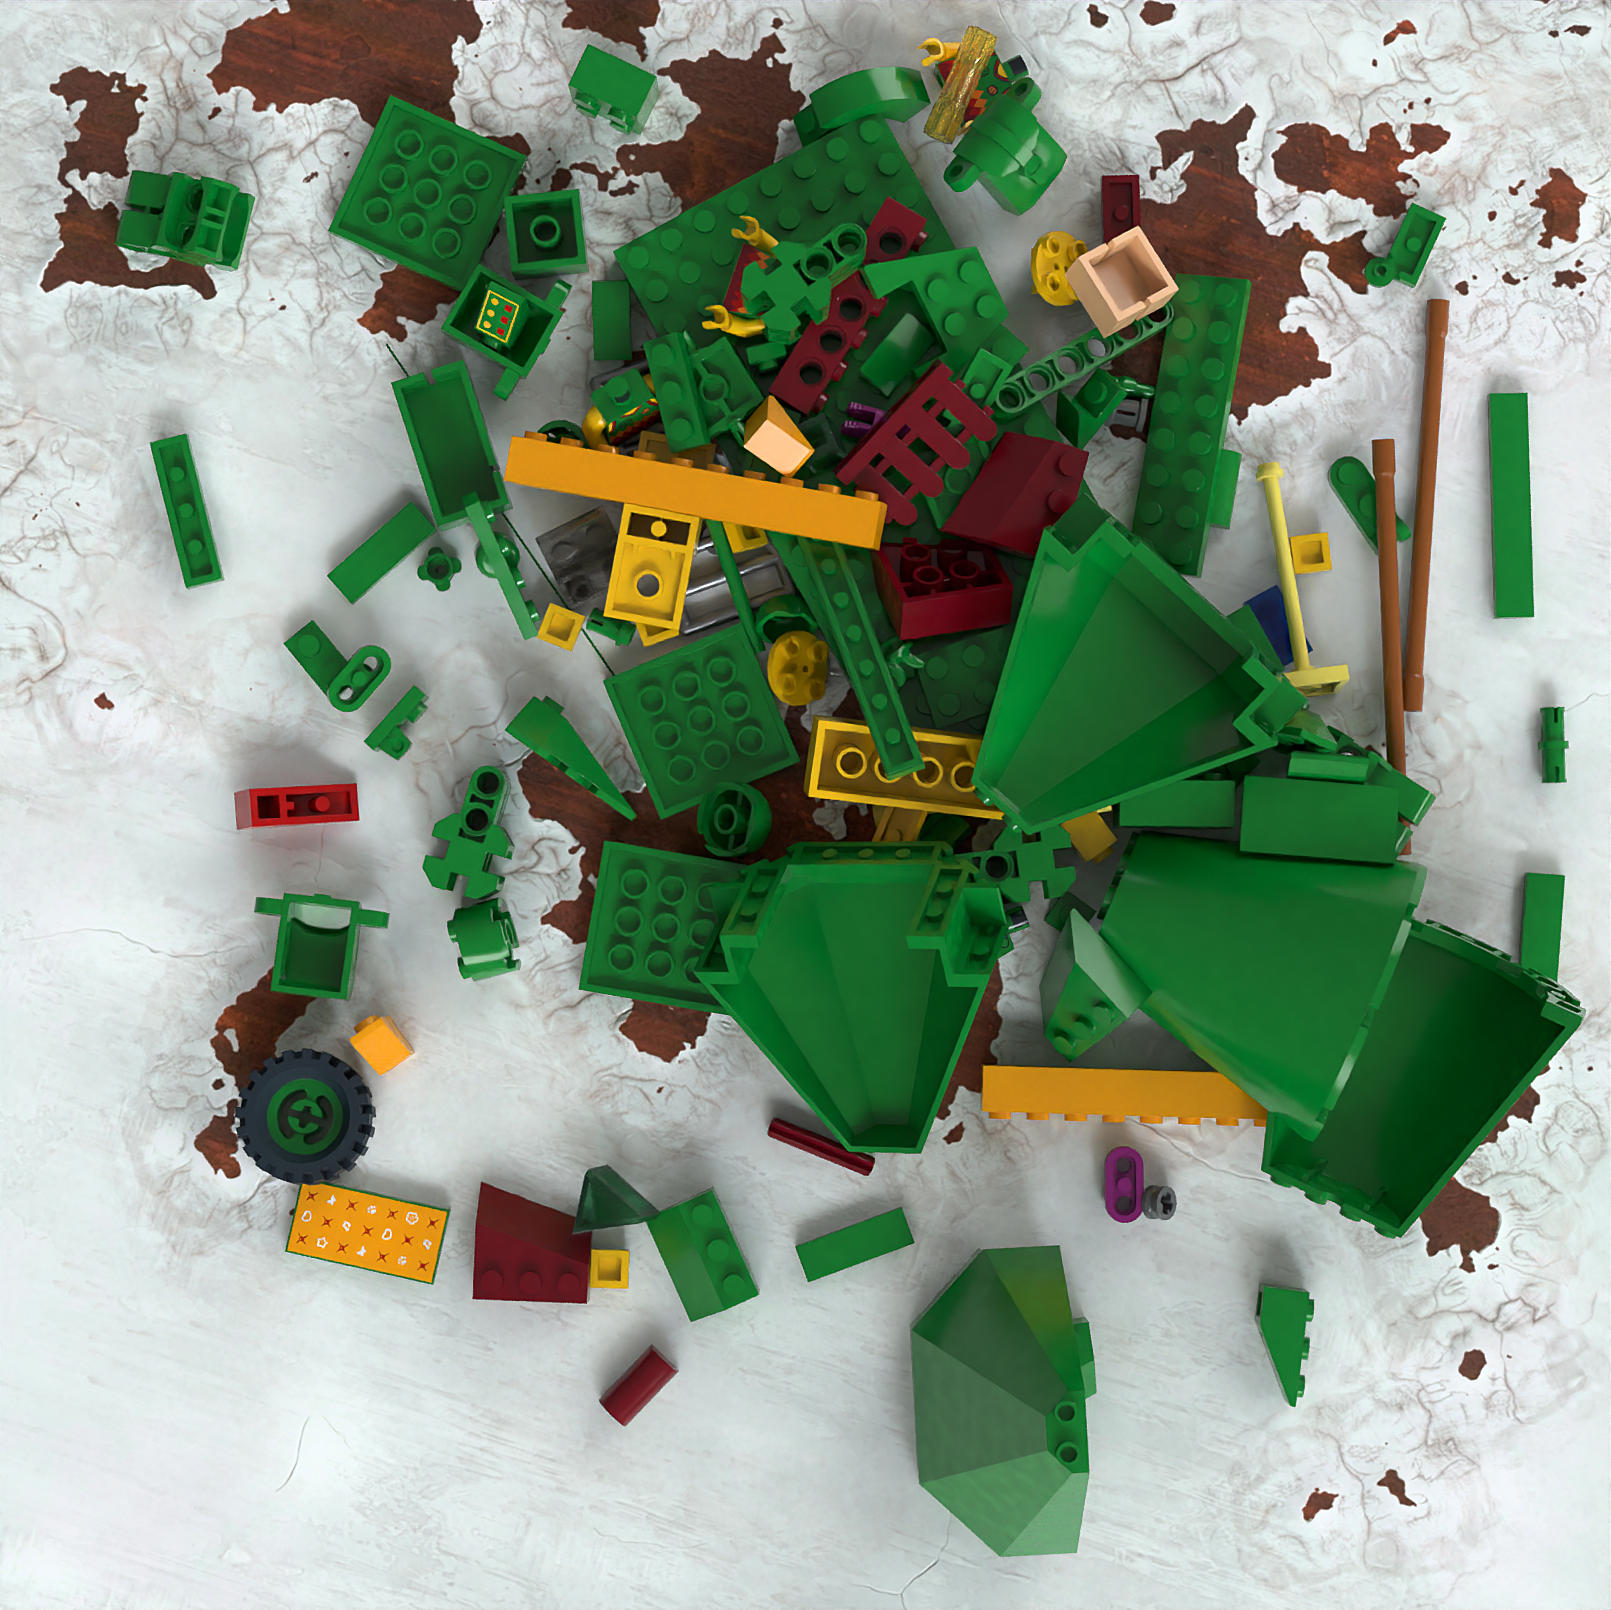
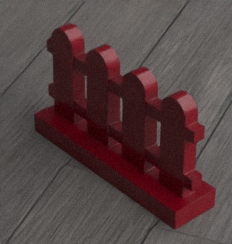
M939 358L926 369L832 470L835 476L846 486L852 480L857 484L852 489L854 493L856 490L879 494L877 501L888 505L885 521L888 524L893 519L901 525L912 524L917 518V510L910 502L911 499L919 491L927 497H937L940 495L944 484L936 473L947 462L954 469L965 468L970 462V454L963 444L972 435L981 441H989L994 438L997 432L996 424L989 418L994 411L987 404L980 409L961 391L966 384L959 377L954 382H951L948 378L953 372ZM933 396L936 401L926 411L922 406ZM944 408L965 426L955 437L934 419ZM906 424L910 429L899 439L895 434ZM918 436L938 454L929 465L923 462L908 447ZM878 453H881L883 457L872 467L869 462ZM891 464L911 482L902 494L882 476Z

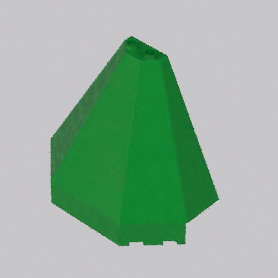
M1083 493L1053 526L1049 525L1043 530L971 778V783L976 787L973 792L987 806L990 807L994 803L1005 813L1001 817L1002 820L1016 833L1023 830L1027 835H1031L1278 745L1277 733L1309 700L1290 683V680L1274 663L1262 654L1261 649L1144 540L1135 533L1132 534L1118 519L1107 510L1102 509L1086 493Z
M945 841L798 842L785 848L787 855L771 863L765 858L740 870V878L730 883H720L718 881L708 886L718 923L715 924L693 973L849 1152L921 1154L1009 928L1006 922L999 886L993 881L988 883L983 879L981 871L967 859H959L955 856L953 848Z
M1060 1245L983 1250L978 1248L964 1266L938 1292L923 1312L910 1324L919 1484L1000 1557L1077 1553L1090 1471L1085 1388Z

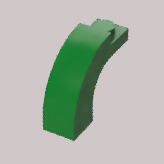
M898 66L876 67L842 76L809 94L811 103L792 118L802 147H805L847 123L881 113L886 119L905 123L930 105L931 102L920 71Z

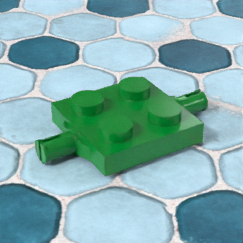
M683 332L709 439L712 440L722 432L731 430L740 447L744 448V421L751 412L766 399L765 395L729 337L724 336L709 347L699 349L690 332Z

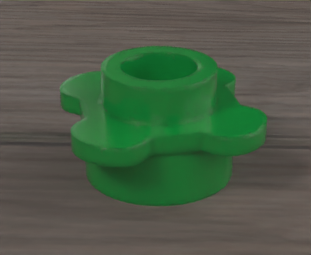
M433 547L429 550V556L426 558L424 565L418 567L417 575L421 580H428L435 584L438 591L444 592L450 589V581L456 573L461 571L462 564L459 559H451L445 555L440 547ZM438 566L443 567V571L441 573H438L436 571V568Z

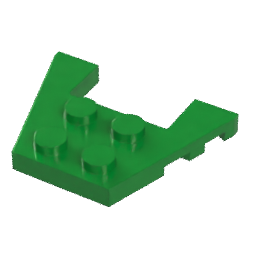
M976 246L867 264L859 267L874 299H879L909 282L942 348L941 353L909 370L914 381L937 358L953 372L948 378L951 380L974 355L978 346L981 347L1009 316L1007 308ZM931 396L927 401H931L934 397Z

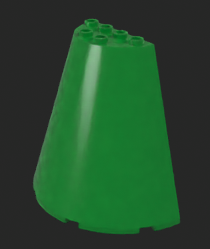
M1142 830L1139 834L1133 831L1111 882L1112 886H1109L1097 915V919L1103 921L1098 934L1153 992L1138 1009L1301 1137L1314 1142L1326 1122L1329 1110H1333L1369 1033L1368 1028L1371 1025L1376 1009H1379L1409 934L1412 925L1410 923L1414 909L1418 907L1426 880L1427 867L1418 862L1395 860V864L1389 866L1239 853V841Z
M1414 916L1411 917L1410 923L1412 925L1379 1009L1375 1010L1366 1040L1333 1110L1328 1112L1326 1122L1314 1142L1308 1141L1268 1111L1261 1171L1271 1175L1270 1180L1277 1185L1286 1188L1294 1186L1304 1191V1196L1317 1204L1325 1205L1327 1200L1332 1201L1341 1207L1339 1213L1345 1218L1360 1222L1362 1219L1374 1225V1230L1377 1233L1391 1239H1395L1396 1236L1402 1238L1579 1028L1586 1015V1009L1580 1007L1581 1002L1562 985L1533 967H1529V970L1523 968L1519 963L1510 962L1511 955L1485 942L1431 919H1427L1426 923L1415 919L1416 917Z

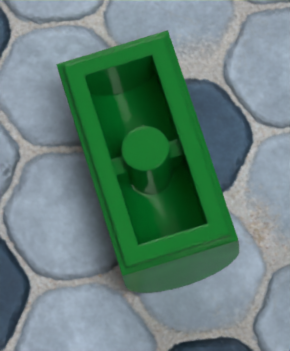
M1223 449L1210 527L1230 529L1242 454L1239 452Z

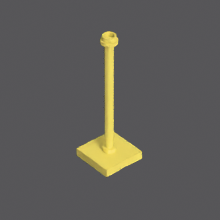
M1279 462L1264 463L1257 466L1258 473L1255 476L1256 481L1264 483L1295 669L1283 674L1306 698L1336 694L1342 690L1343 685L1350 679L1347 664L1316 669L1314 666H1310L1278 479L1284 477V471L1280 469Z

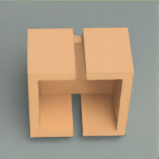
M1139 225L1112 239L1108 245L1104 243L1078 257L1064 274L1103 338L1130 325L1135 319L1139 320L1163 307L1179 290Z

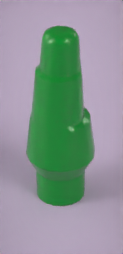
M1125 375L1119 377L1112 376L1128 393L1126 397L1155 398L1156 387L1137 382L1136 379Z

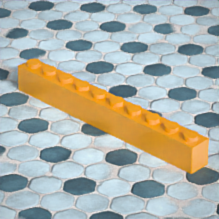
M525 431L524 438L518 436L511 437L503 481L879 550L888 505L877 501L879 494L856 490L855 497L840 494L841 487L820 483L817 490L803 488L804 481L788 477H781L780 484L766 481L767 474L744 470L743 477L729 475V467L715 464H707L706 470L692 468L693 461L671 457L669 464L655 461L656 454L634 450L633 457L619 455L620 448L604 444H597L596 450L583 448V441L561 437L560 444L546 442V434Z

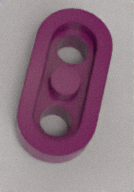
M1119 1146L1107 1154L1104 1162L1105 1209L1115 1221L1130 1223L1136 1220L1143 1211L1141 1201L1144 1193L1143 1160L1136 1150L1127 1146ZM1121 1158H1127L1130 1162V1167L1125 1172L1118 1171L1116 1167L1117 1161ZM1121 1196H1127L1130 1199V1206L1125 1210H1120L1117 1207V1200Z

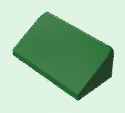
M907 311L861 366L859 375L888 398L910 372L909 370L916 365L931 347L936 338Z
M1292 751L1287 757L1286 779L1364 785L1369 758L1367 756Z

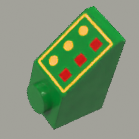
M491 281L474 327L477 335L481 337L479 342L498 353L501 348L512 352L532 314L526 299Z

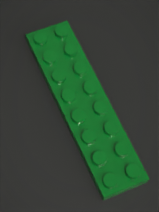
M1176 273L1175 284L1179 290L1172 296L1171 301L1174 316L1167 325L1131 533H1135L1181 576L1201 579L1252 283L1248 279Z

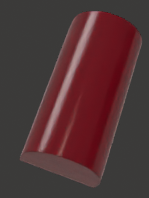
M651 1344L599 1398V1402L617 1422L626 1427L679 1370Z

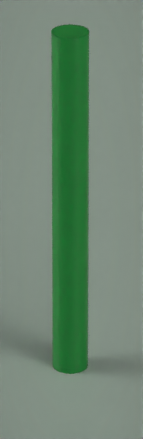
M705 519L740 622H742L755 654L765 651L763 639L756 632V619L721 521Z

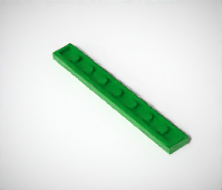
M796 535L888 781L924 769L923 759L841 543Z

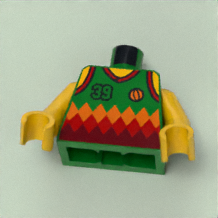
M931 37L917 46V49H925L930 55L921 61L923 66L927 67L935 61L939 62L935 64L934 76L961 128L957 133L958 136L961 134L966 135L971 123L979 114L981 115L999 92L1005 95L1013 82L1029 75L1021 55L1001 63L994 48L985 49L979 44L940 42L938 39Z
M739 216L740 219L746 222L747 229L744 233L738 229H732V235L739 239L748 240L749 243H742L722 304L705 307V310H710L714 313L715 321L702 322V325L705 329L720 328L722 331L747 338L763 334L761 330L765 325L760 317L769 311V308L765 304L751 315L745 310L742 305L740 291L743 271L746 266L756 261L766 276L773 272L775 268L772 266V262H774L776 256L771 251V248L779 242L759 228L758 221L755 218ZM805 310L800 315L808 317L809 314Z
M632 368L620 376L612 377L607 384L592 392L590 395L591 408L588 409L582 421V431L590 450H596L597 444L618 447L641 433V431H645L660 422L662 417L651 374L644 375L637 368Z

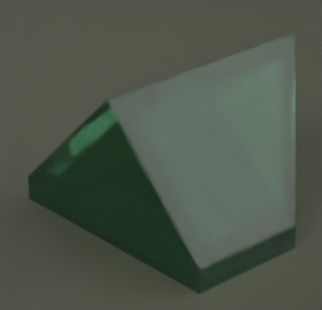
M607 1164L588 1169L585 1173L572 1234L639 1224L657 1219L661 1212Z

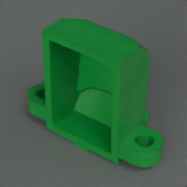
M1021 78L1010 87L1005 95L1000 92L997 94L981 115L979 114L971 123L969 131L952 152L956 157L948 165L943 175L944 181L954 192H963L978 180L1004 210L1017 216L1022 215L1036 204L1060 174L1068 157L1059 144L1037 122V118L1031 112L1042 96L1040 87L1032 78Z
M478 263L443 323L441 332L460 345L505 369L493 391V395L506 402L520 378H527L538 357L543 355L551 341L549 338L564 314L560 309L569 295L572 285L559 278L546 300L543 301ZM491 281L524 297L532 312L512 352L501 348L498 353L479 342L481 337L477 335L474 329Z
M284 893L283 900L256 897L254 913L280 917L270 991L350 1001L354 985L360 927L388 929L390 913L362 909V905L358 901L333 899L330 895L314 893V896Z

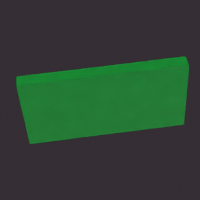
M1245 775L1243 779L1239 853L1393 866L1396 854L1399 788Z

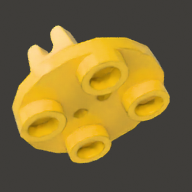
M1064 231L1047 232L1041 236L1034 248L1031 249L1030 265L1032 279L1035 284L1031 286V294H1040L1046 302L1054 306L1071 305L1079 300L1064 274L1078 257L1088 252L1086 244L1082 240H1075L1072 235Z
M788 631L776 640L770 650L767 671L769 688L782 702L791 706L807 705L813 700L823 698L826 691L825 682L828 673L827 658L829 656V648L827 644L806 631Z

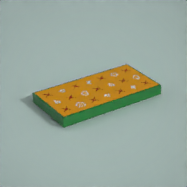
M326 1181L320 1182V1185L300 1184L285 1252L431 1285L434 1284L451 1209Z

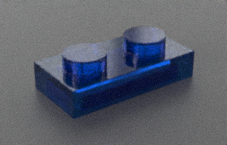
M1275 585L1247 600L1242 605L1244 607L1249 604L1284 667L1293 662L1294 659L1283 595L1278 586ZM1305 636L1307 650L1310 653L1313 649Z

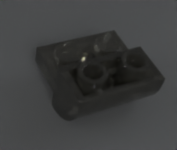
M603 505L535 538L571 610L608 592L618 534Z

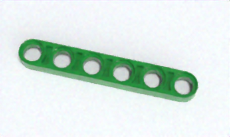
M1168 301L1163 307L1159 308L1163 313L1162 322H1154L1147 315L1139 320L1135 319L1130 324L1134 330L1133 339L1121 337L1118 331L1103 338L1098 328L1095 327L1009 377L1004 382L999 393L1002 391L1012 393L1017 401L1016 407L1013 409L1003 407L1000 404L998 393L990 408L997 417L1011 419L1162 331L1172 321L1174 316L1171 302ZM1092 339L1100 341L1105 347V355L1101 357L1093 355L1088 349V341ZM1063 356L1071 358L1076 365L1075 373L1067 374L1063 372L1058 365V359ZM1029 375H1041L1046 381V390H1034L1029 384Z

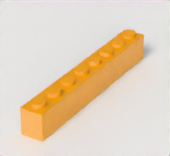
M981 1064L980 1110L989 1112V1119H1011V1112L1027 1113V1120H1049V1113L1064 1114V1121H1087L1088 1114L1102 1115V1122L1124 1123L1125 1116H1140V1123L1163 1124V1117H1178V1124L1201 1125V1118H1216V1125L1239 1126V1119H1254V1126L1266 1127L1268 1110L1219 1071Z

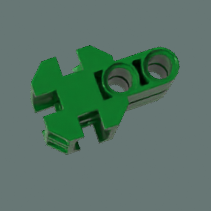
M132 170L124 204L136 210L144 211V213L122 210L114 244L136 252L170 257L195 266L205 267L206 264H209L220 270L233 272L238 270L255 197L248 193L239 192L240 188L233 184L210 177L201 176V179L198 180L179 172L165 175Z
M844 223L808 249L804 244L781 241L771 248L776 259L772 262L775 270L769 275H765L756 261H753L744 268L740 290L742 305L749 315L765 304L769 308V311L760 317L765 325L761 331L769 342L791 345L801 338L797 331L801 322L797 316L805 310L816 325H819L828 318L831 289L859 270V267L864 264L867 245L864 230L857 224ZM844 244H853L858 249L853 252H845L840 247ZM814 266H820L827 271L822 275H814L809 272V269Z
M1328 725L1327 728L1338 745L1335 751L1327 753H1350L1355 756H1367L1369 758V766L1364 785L1399 788L1398 816L1418 827L1436 800V796L1394 769L1382 757L1371 750H1365L1353 742L1354 739ZM1397 821L1395 860L1413 835V831Z
M486 765L474 771L460 814L453 813L435 823L431 836L450 842L445 859L425 855L422 868L432 887L453 891L457 876L460 874L469 877L464 892L466 897L485 900L502 891L506 878L488 873L493 855L512 859L515 849L506 829L500 827L511 791L510 779L501 770ZM490 775H496L499 779L498 789L494 793L486 794L483 789L484 780ZM485 811L488 816V823L484 829L476 831L472 825V818L477 812Z
M1059 825L1036 832V842L1024 844L1021 831L1016 833L1007 826L1000 831L991 843L990 850L955 855L959 859H967L981 871L982 878L988 883L995 882L999 886L1000 894L1011 903L1031 901L1028 882L1042 881L1044 899L1063 897L1076 880L1074 866L1055 868L1053 851L1072 847L1070 833ZM990 857H996L1003 862L1004 871L999 878H993L986 872L985 864Z

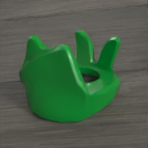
M896 635L888 638L879 646L896 691L899 694L904 682L916 677V668L924 667L925 662L912 655L910 647L913 645L912 639L900 640L899 636Z

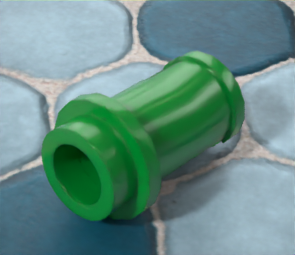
M595 607L589 616L592 620L587 621L586 630H591L616 641L615 645L619 647L622 644L629 646L637 626L632 624L631 621L603 616L604 611Z

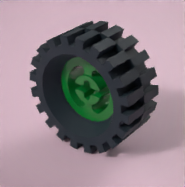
M302 1048V1051L295 1052L291 1049L281 1052L282 1056L276 1059L271 1056L263 1061L265 1066L260 1071L255 1069L248 1076L251 1079L247 1089L242 1087L238 1097L243 1099L241 1107H236L235 1117L240 1121V1127H237L236 1131L238 1138L242 1139L245 1144L242 1148L247 1156L253 1158L256 1162L255 1165L262 1171L272 1175V1177L297 1185H320V1182H331L340 1178L339 1174L345 1170L350 1172L357 1165L355 1161L360 1155L364 1157L369 1149L366 1146L369 1137L373 1138L375 1132L372 1120L373 1117H376V1110L370 1099L373 1096L369 1087L363 1083V1078L347 1063L324 1051L317 1052L313 1049ZM305 1091L307 1093L306 1098L295 1102L291 1109L307 1113L309 1108H311L312 1115L327 1120L326 1112L320 1105L321 1099L326 1097L331 1103L334 1113L333 1124L329 1133L321 1141L310 1145L308 1143L309 1137L319 1134L324 1127L310 1122L303 1128V1121L288 1116V1123L295 1132L294 1136L289 1139L284 1133L281 1123L282 1112L286 1103L294 1095Z

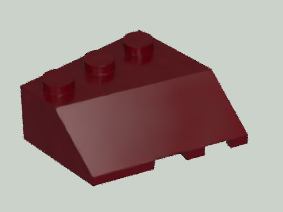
M1009 431L1004 432L980 468V473L970 488L965 490L958 501V506L950 518L945 520L939 530L1035 561L1044 528L1049 525L1053 526L1076 501L1090 452L1055 440Z
M481 1181L475 1226L472 1299L587 1304L590 1300L593 1223Z

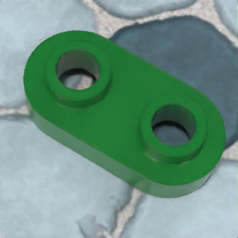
M365 645L359 648L329 682L327 698L330 704L342 712H353L359 709L388 676L391 670V659L388 653L375 645ZM368 657H374L377 661L375 669L367 671L364 668V661ZM345 685L350 686L352 689L351 696L348 699H341L339 696L340 688Z

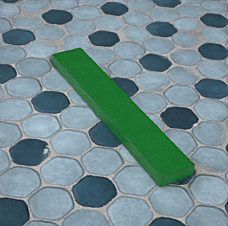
M1490 393L1487 395L1494 619L1533 618L1534 594L1528 393Z

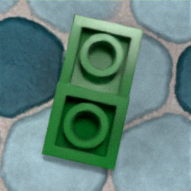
M627 279L592 280L594 361L632 360L630 284Z

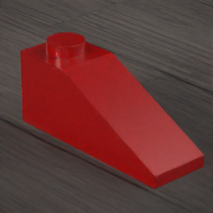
M357 783L256 788L234 792L237 830L360 821Z

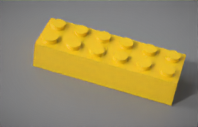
M822 715L813 716L803 788L808 797L1002 820L1001 817L1005 813L994 803L990 807L984 804L974 794L973 790L976 787L971 783L984 735L910 726L925 768L888 781L866 721Z

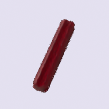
M777 1117L772 1119L767 1131V1135L773 1139L864 1176L871 1174L875 1164L873 1156L863 1152H849L839 1142Z

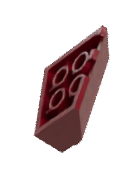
M881 537L879 550L870 549L877 594L900 640L917 639L925 636L955 633L957 631L983 627L989 628L1010 623L1013 585L992 547L970 540L942 539L938 545L919 544L917 538L903 537L902 543L882 542Z

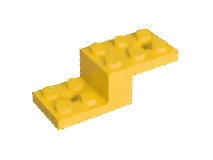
M641 431L638 451L656 454L655 461L668 464L671 457L693 461L692 468L706 470L707 464L714 463L717 445L708 444L678 454H671L666 435ZM624 503L603 616L680 630L693 556L696 557L703 518ZM647 574L654 575L659 581V590L651 597L643 596L638 590L639 579Z

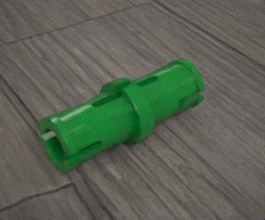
M1565 707L1540 708L1542 741L1538 742V750H1542V783H1567L1565 749H1569V741H1565L1564 735Z

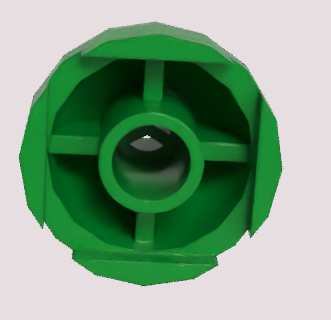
M720 782L716 784L718 787L713 792H707L702 798L697 813L699 834H704L705 840L709 844H704L708 851L721 857H744L756 852L768 840L772 830L773 814L769 802L759 790L748 784L739 782Z

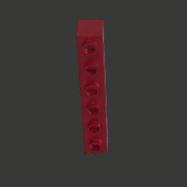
M888 196L865 232L867 245L863 265L907 258L911 251L918 253L929 235L924 231L927 219ZM886 238H894L900 243L901 249L895 254H886L881 250L880 243ZM857 270L831 289L828 318L819 325H816L811 320L768 390V396H774L779 404L789 410L802 414V418L806 420L809 419L812 412L817 415L820 414L830 395L825 393L832 380L837 383L841 380L850 364L845 361V358L852 347L856 350L860 349L869 334V330L864 327L872 315L876 318L881 315L889 301V298L886 296L879 299L873 298L868 286L864 285L860 280V270ZM848 302L856 303L862 312L855 319H847L840 313L842 305ZM829 334L836 335L842 342L841 347L834 352L824 350L820 345V341L824 336ZM807 367H815L820 370L822 378L815 384H807L802 381L800 373Z

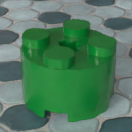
M500 897L455 909L453 919L447 921L450 939L453 943L458 942L461 957L457 958V962L463 979L472 978L473 981L477 982L514 972L521 968V960H514L512 950L519 947L516 929L510 912H501L500 906L504 905V900Z

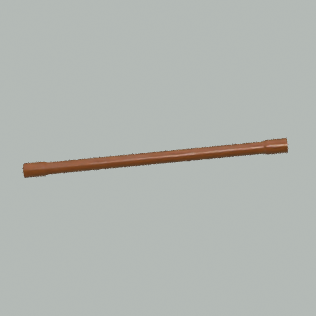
M1445 299L1427 300L1426 351L1405 664L1402 676L1403 705L1406 712H1422L1423 666L1445 338L1448 334L1450 301Z
M1376 439L1371 441L1376 491L1387 762L1406 776L1394 475L1396 472L1394 439ZM1398 816V821L1411 830L1410 823ZM1411 838L1399 855L1412 854Z

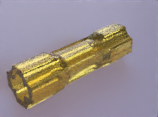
M968 26L942 92L925 124L923 132L929 137L945 144H953L982 71L986 68L998 38L992 33L976 26Z

